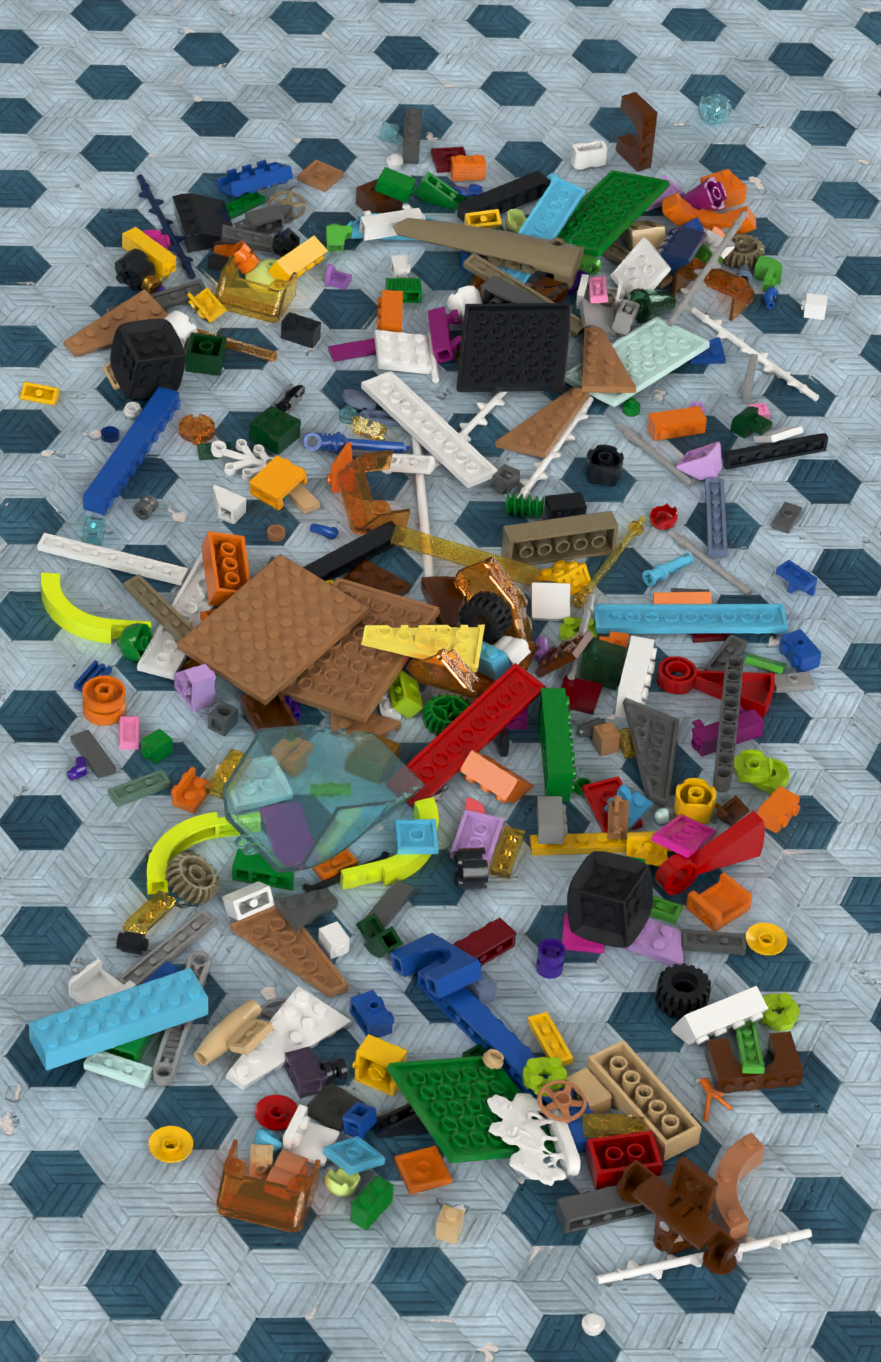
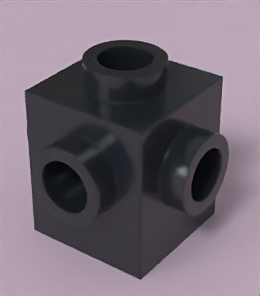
M288 227L273 237L272 249L277 255L279 254L283 257L299 246L300 238Z

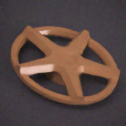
M556 1080L545 1084L540 1089L537 1103L540 1112L548 1118L570 1123L583 1115L586 1110L587 1099L584 1092L577 1085L564 1080ZM553 1084H566L563 1091L556 1093L548 1088ZM572 1087L578 1090L583 1101L571 1098ZM543 1091L553 1100L546 1106H543L541 1100ZM570 1106L582 1107L577 1114L570 1116ZM559 1108L563 1117L555 1116L548 1111Z

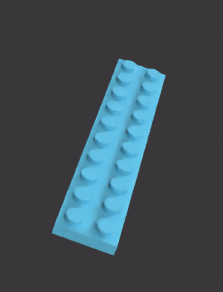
M555 176L518 233L551 240L557 238L584 197L586 190ZM498 267L524 284L533 275Z
M594 604L593 616L596 633L610 634V631L627 634L788 633L784 604Z

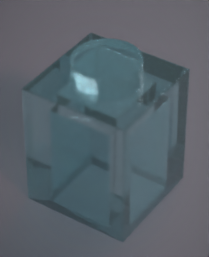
M86 516L82 530V542L101 547L105 534V518Z

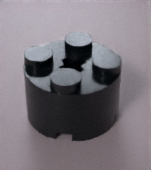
M135 248L128 251L115 262L116 279L119 283H125L133 291H136L141 287L147 275H155V267L152 262H148L146 259L148 256L143 251Z
M605 444L597 445L593 450L590 449L587 453L585 468L588 482L590 484L608 485L611 487L617 485L622 476L623 453L621 452L620 454L616 447Z
M484 847L460 848L457 851H453V861L457 863V871H454V882L461 890L487 888L485 883H488V863L482 856V854H486Z

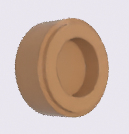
M275 524L267 528V538L270 541L280 542L285 539L286 530L283 526Z

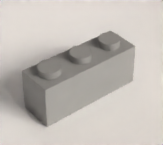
M537 796L538 844H563V836L567 837L566 804H562V796Z

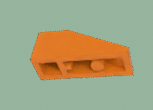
M351 442L346 443L331 465V473L327 474V485H331V492H353L354 490Z

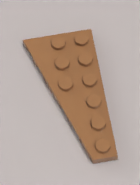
M584 328L582 392L636 393L635 384L603 328Z

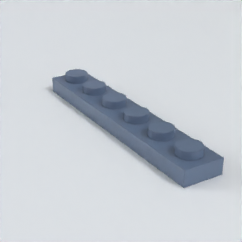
M705 478L708 557L727 558L724 479Z

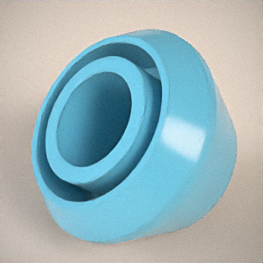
M260 1128L256 1131L254 1144L273 1145V1154L283 1147L282 1139L271 1130Z

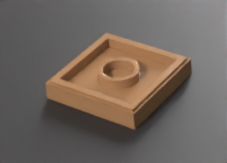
M315 160L297 175V181L326 192L344 176V171Z

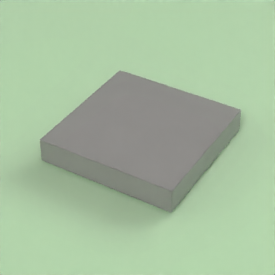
M582 299L579 303L582 327L603 328L606 335L614 337L616 332L612 329L615 320L613 308L597 303L591 304L590 301Z
M758 354L750 356L742 396V403L749 404L753 389Z

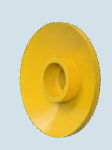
M757 923L747 930L746 943L754 952L771 956L781 953L786 948L787 935L777 925Z
M165 1126L152 1133L149 1138L148 1147L150 1153L156 1159L162 1162L174 1163L184 1160L191 1154L193 1139L189 1132L183 1128Z

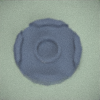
M345 389L342 394V399H344L345 403L357 409L363 410L364 407L367 410H375L378 404L368 394L361 391Z

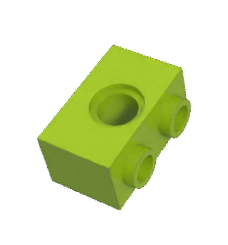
M401 670L389 687L393 709L410 719L423 709L417 680Z

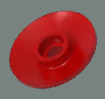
M266 1096L257 1103L255 1118L262 1127L269 1130H286L298 1106L287 1096Z

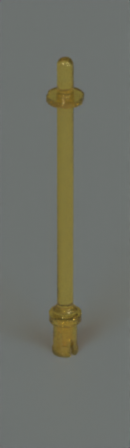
M641 516L637 521H632L628 524L629 532L589 584L581 586L578 595L572 600L576 608L579 606V609H581L587 601L588 594H594L593 589L633 537L640 536L644 532L645 516Z

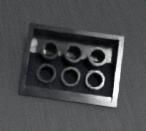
M192 193L172 196L174 213L188 253L211 249L216 245L230 244L220 241L222 226L228 225L233 227L224 200Z

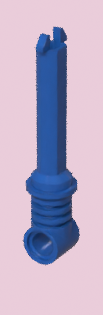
M308 432L302 439L303 446L308 450L321 451L322 449V451H325L327 449V452H330L331 449L336 455H339V452L342 451L347 442H351L352 450L396 453L410 450V446H404V442L346 438L344 434H340V432L333 434V436H331V433H328V435L324 433L322 435V433ZM310 436H314L317 439V443L314 446L307 444V439Z

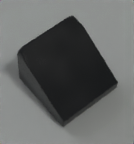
M217 254L209 255L207 268L225 270L228 257Z

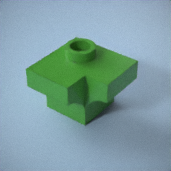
M339 224L326 226V249L328 251H343L344 242L352 237V226H339Z

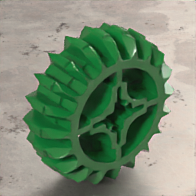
M448 693L444 696L441 694L438 697L432 696V699L427 700L423 708L422 720L425 728L429 729V733H435L437 737L471 705L469 699H463V695L457 697L456 694L449 695Z

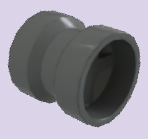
M144 495L140 502L133 507L135 516L141 520H147L158 508V501L152 495Z

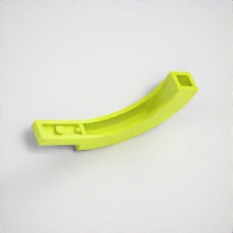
M41 572V597L43 605L49 616L66 631L90 641L111 644L112 639H118L123 629L131 624H148L152 631V621L108 619L83 612L72 605L64 596L59 573Z
M434 797L415 801L414 818L436 819L438 836L439 812ZM396 854L380 861L343 869L340 875V885L345 890L382 881L384 886L394 884L396 880H404L418 871L432 854Z
M217 812L206 813L187 819L168 830L157 841L148 859L147 895L168 893V881L165 880V871L168 863L175 855L181 854L189 847L214 838L260 833L259 813L218 817Z

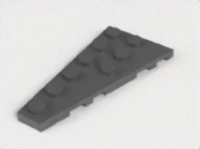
M625 698L623 706L646 798L654 804L666 807L669 803L680 719Z

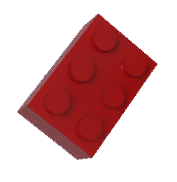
M652 1130L587 1139L585 1159L595 1190L618 1185V1182L622 1179L624 1169L635 1160H638L656 1176L662 1174L663 1164Z

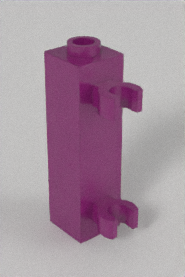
M444 306L428 310L432 348L438 364L455 359L454 350H461V344L458 343H461L462 336H457L452 340L450 324L461 323V318L456 317L459 316L458 310H452L447 314Z
M739 705L736 745L762 736L764 720L754 709L744 712L742 706ZM700 719L692 721L695 728L691 729L693 733L691 739L692 748L701 757L716 752L719 721L704 726Z

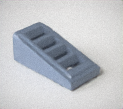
M362 410L359 418L363 431L400 426L386 411Z

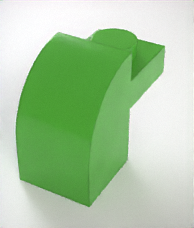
M760 255L755 266L754 279L764 281L763 292H766L770 287H775L776 284H781L783 267L779 261Z

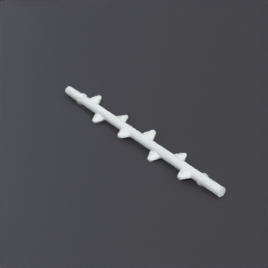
M695 307L690 311V313L702 320V323H706L718 332L717 337L727 338L741 348V352H746L749 355L758 354V361L765 365L763 368L764 372L773 371L786 380L787 385L794 386L800 393H804L813 401L818 400L819 395L810 390L807 385H803L792 377L790 372L782 370L768 360L767 352H757L747 345L744 339L736 337L721 326L722 320H712L709 318V315H705Z
M495 392L496 395L487 404L478 402L477 406L481 411L469 423L459 424L463 429L459 434L467 442L471 441L468 434L477 424L484 426L488 424L484 417L495 405H505L502 398L508 392ZM435 457V463L430 473L427 475H430L438 466L441 465V463Z
M589 396L547 457L533 464L537 469L531 478L520 479V483L524 487L521 488L517 499H519L521 494L524 495L525 499L530 494V490L537 480H546L548 478L544 470L552 459L561 457V453L558 450L565 441L575 440L571 432L577 423L588 418L586 414L587 409L593 402L591 396Z
M809 1228L791 1233L785 1232L782 1235L759 1240L747 1237L746 1242L739 1245L738 1251L735 1254L736 1260L741 1261L743 1252L770 1246L775 1249H781L783 1243L790 1244L792 1241L812 1237V1232ZM704 1252L678 1258L669 1254L664 1261L642 1266L633 1260H629L627 1269H617L615 1272L597 1275L596 1281L599 1285L617 1280L623 1281L626 1278L649 1273L655 1278L661 1279L663 1270L689 1264L701 1267Z

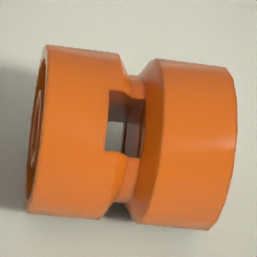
M244 241L236 243L227 253V257L233 263H236L238 270L242 274L250 272L259 263V258L255 253L250 252L249 246Z

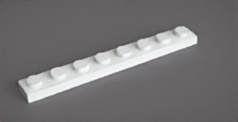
M47 533L43 534L37 545L38 551L135 575L140 574L143 577L182 586L188 575V568Z

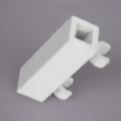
M409 204L402 205L403 210L375 215H372L370 210L363 211L364 216L360 217V232L365 241L398 236L393 228L394 224L406 218L426 220L425 214H422L419 208L411 209Z

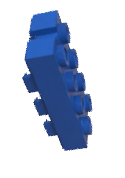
M266 160L256 162L257 167L252 168L251 164L241 166L242 171L238 173L237 169L234 168L227 171V176L216 179L218 190L221 193L236 198L243 196V193L257 192L259 188H271L276 183L285 184L288 182L287 180L293 179L291 166L276 161L267 164Z

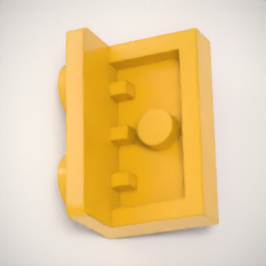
M205 288L195 297L190 292L187 294L190 299L188 301L190 306L194 310L198 309L196 312L201 319L206 318L209 323L227 311L208 288Z
M627 833L625 856L646 859V864L661 866L668 859V848L651 841L654 833Z

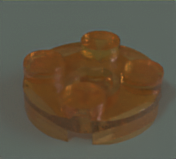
M193 414L187 415L179 422V436L188 442H192L193 445L200 446L215 435V423L213 419L206 415L199 414V417H193Z

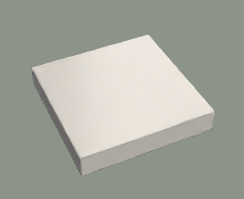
M802 426L778 428L766 432L762 436H753L754 442H777L801 434L803 429Z
M532 582L531 620L564 621L566 617H570V584Z

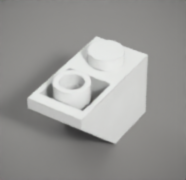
M213 486L212 501L218 518L234 525L246 513V498L220 486Z

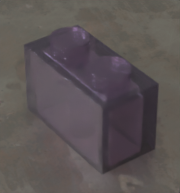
M310 1046L286 1052L284 1067L299 1099L323 1093L325 1083L327 1082V1075L325 1070H321L318 1056L313 1054Z

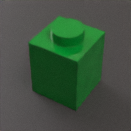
M160 728L141 739V754L153 764L158 763L173 753V739Z

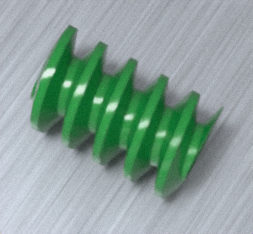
M507 492L506 514L510 516L513 511L514 516L517 517L518 513L521 512V516L525 517L526 513H528L529 518H532L535 514L536 519H539L543 514L545 496H543L541 501H539L538 496H535L534 500H532L531 495L524 499L523 494L517 499L516 493H513L510 498Z

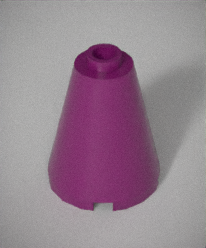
M710 177L683 195L682 198L695 209L718 211L726 206V204L724 205V200L727 199L722 183L715 180L717 178Z

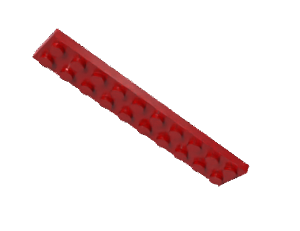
M515 663L387 783L386 788L413 809L415 801L432 798L460 771L471 750L480 752L541 694V688L546 686Z

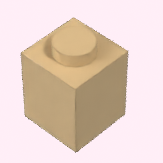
M443 1205L436 1222L435 1239L457 1245L464 1228L465 1211Z

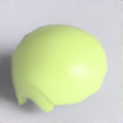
M510 209L507 212L506 226L509 230L515 233L519 232L527 220L524 211Z
M331 1168L325 1176L324 1184L330 1193L339 1197H348L357 1190L361 1177L359 1173L348 1175L341 1168L336 1172H333Z

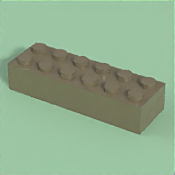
M612 511L503 526L501 556L506 568L512 569L553 563L559 560L567 561L615 554L618 523Z

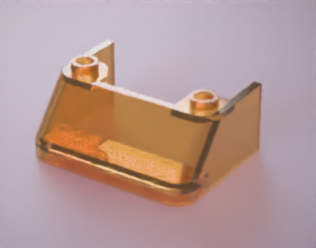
M693 258L689 264L681 267L674 275L672 296L675 297L681 288H684L692 280L695 281L698 276L694 273V270L703 269L707 263ZM711 269L703 280L707 287L733 297L729 321H733L754 300L755 290L747 280L722 269Z
M392 450L364 453L342 468L337 474V483L349 526L355 534H366L389 521H393L400 529L407 528L410 509L391 511L390 505L386 501H373L365 472L390 469L393 455Z
M234 1139L223 1166L216 1209L223 1216L288 1232H298L305 1224L319 1185L321 1160L316 1159L310 1176L294 1175L289 1180L288 1186L245 1176L246 1164L238 1159V1140Z

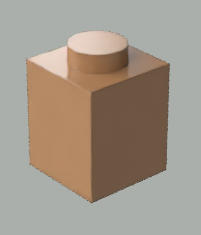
M608 722L594 726L592 744L598 754L604 756L618 752L620 733L614 724Z

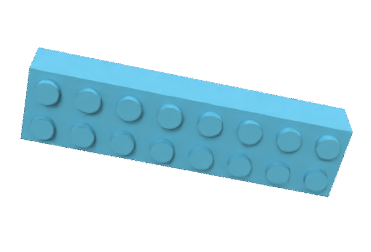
M188 968L29 1022V1038L47 1071L208 1015V996L192 969Z

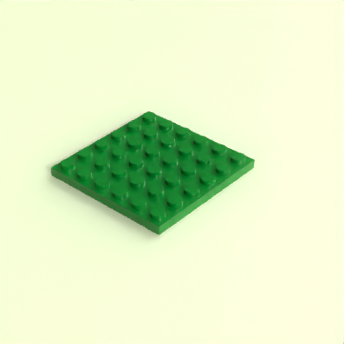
M483 1056L389 1063L386 1070L450 1164L511 1158L514 1153L520 1150L517 1145H509L502 1140V1137L495 1136L488 1131L493 1122H501L503 1119L491 1111L487 1099L492 1098L494 1095H499L512 1102L516 1094L520 1093L502 1067L500 1069L488 1068L482 1059ZM532 1116V1119L539 1120L537 1117ZM543 1125L540 1126L546 1135L551 1136ZM544 1141L545 1148L551 1153H556L553 1141Z

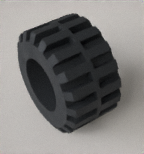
M481 591L475 594L461 608L459 622L462 625H468V627L485 625L482 641L493 644L511 627L513 616H511V609H508V603H505L501 596L498 597L494 592L491 594L490 591Z
M682 963V965L673 964V967L668 966L665 968V971L660 973L655 997L656 1004L661 1008L660 1011L662 1013H667L668 1017H676V1020H680L684 1015L708 1006L711 981L708 979V975L703 973L702 969H696L694 965L687 966Z

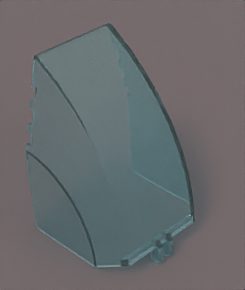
M309 724L259 729L222 791L225 819L241 834L235 839V845L237 847L245 846L242 851L245 855L259 853L277 873L310 869L337 856L399 810L422 790L425 784L374 733L354 730L352 734H346L347 731L339 728L338 732H332V729L326 726L322 730H317V725Z

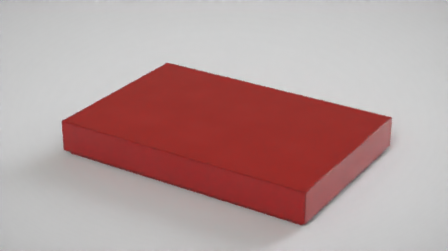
M619 776L583 785L581 789L603 833H608V812L604 810V807L607 805V800L610 797L614 798L618 793V788L623 784ZM640 819L631 830L642 828V820Z

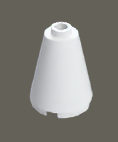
M474 286L461 287L457 289L458 293L455 295L452 293L447 299L448 309L450 311L458 310L459 316L456 317L461 318L462 324L464 322L465 304H482L480 292Z

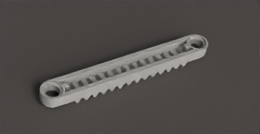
M197 950L190 954L185 969H192L204 989L210 969V955L205 951ZM197 959H202L205 961V963L196 964L194 961ZM194 1020L165 1029L153 1066L152 1079L156 1084L165 1086L173 1082ZM160 1071H167L169 1075L162 1077L158 1073Z

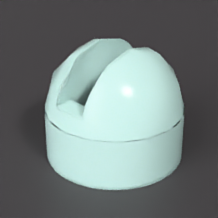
M667 807L658 809L655 812L654 817L659 824L669 823Z

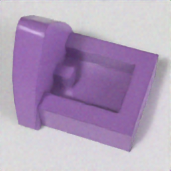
M328 264L325 285L346 290L352 281V275L336 271L334 265Z

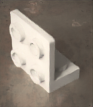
M299 1104L283 1136V1149L308 1158V1162L325 1166L328 1158L322 1154L323 1147L336 1143L340 1132L309 1122L310 1117L307 1116L308 1107Z

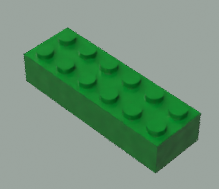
M541 688L538 720L545 796H562V801H570L571 793H574L575 783L572 779H576V767L572 766L575 764V753L571 752L574 746L573 738H570L572 736V724H568L571 721V711L567 710L569 708V696H566L565 688Z

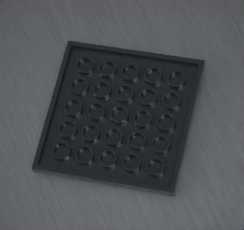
M571 303L465 304L456 386L457 392L564 391L572 311Z

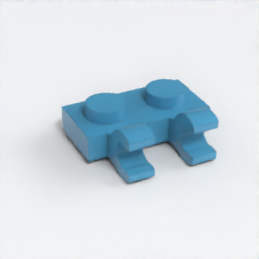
M622 784L615 796H621L622 800H629V832L649 810L653 802L637 791L632 794L629 788ZM610 797L606 802L607 805L604 807L606 812H608V801H612L613 797Z

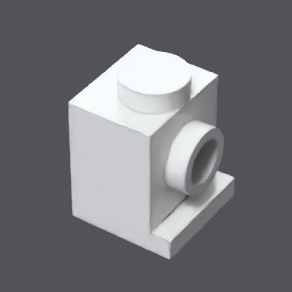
M408 255L391 256L390 272L392 278H408V274H410Z

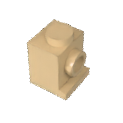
M251 1144L249 1179H266L272 1169L273 1145Z

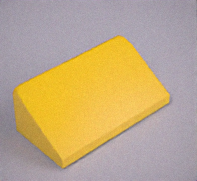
M24 382L20 399L55 406L61 392L56 387Z

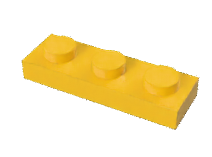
M548 1012L527 1017V1024L545 1056L559 1058L563 1066L573 1064L574 1057Z

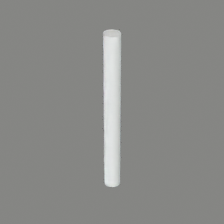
M428 333L426 336L428 337L432 366V382L438 383L437 360L432 348L431 333Z

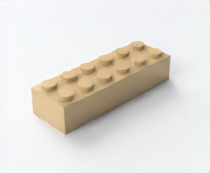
M624 1040L588 1057V1070L597 1076L605 1089L610 1091L612 1095L611 1103L619 1112L623 1110L638 1123L637 1132L652 1130L663 1162L699 1144L701 1126Z

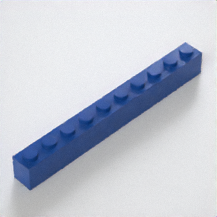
M158 387L84 493V510L105 515L107 510L112 508L113 502L120 496L122 488L127 486L131 475L135 474L136 468L139 464H142L144 456L150 452L153 443L157 442L160 433L164 432L167 423L172 420L175 411L179 410L181 406L179 392Z
M439 960L418 971L417 986L476 1045L481 1044L487 1052L489 1049L501 1052L504 1056L502 1068L509 1078L524 1093L531 1094L533 1098L537 1099L538 1095L534 1094V1090L527 1089L522 1080L523 1070L527 1061L530 1058H537L529 1047L524 1046L517 1036L511 1033L504 1026V1023L497 1019L490 1009L484 1006L477 999L476 995L466 987L440 999L429 993L424 973L442 965ZM540 1075L544 1079H548V1075ZM571 1090L570 1095L571 1098L574 1100V1094ZM549 1096L541 1097L543 1106L553 1101Z

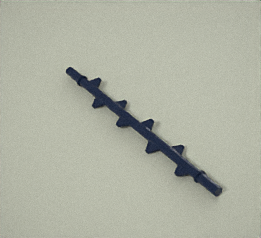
M139 174L137 180L143 192L138 196L148 199L152 206L148 211L157 216L163 227L159 231L163 235L166 233L170 238L172 246H169L168 249L177 253L183 269L186 270L190 279H194L196 274L190 263L193 261V258L185 256L179 244L184 238L174 235L169 226L173 224V221L166 219L159 207L164 201L154 198L149 184L146 183L143 175Z

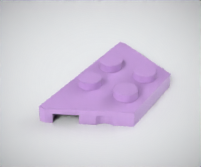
M650 918L636 940L629 947L625 948L672 967L673 964L682 965L684 963L680 930Z

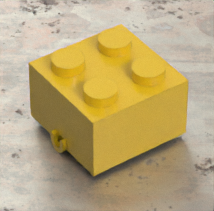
M368 1034L356 1051V1059L352 1065V1068L355 1069L354 1080L394 1096L399 1087L386 1069L389 1063L407 1062V1050Z

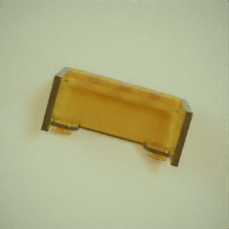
M232 255L221 271L215 297L229 312L275 323L282 318L296 296L297 272H293L288 281L276 279L268 286L239 278V270L235 268V256Z

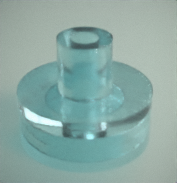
M346 405L345 408L339 411V420L344 424H353L357 421V411L352 406Z

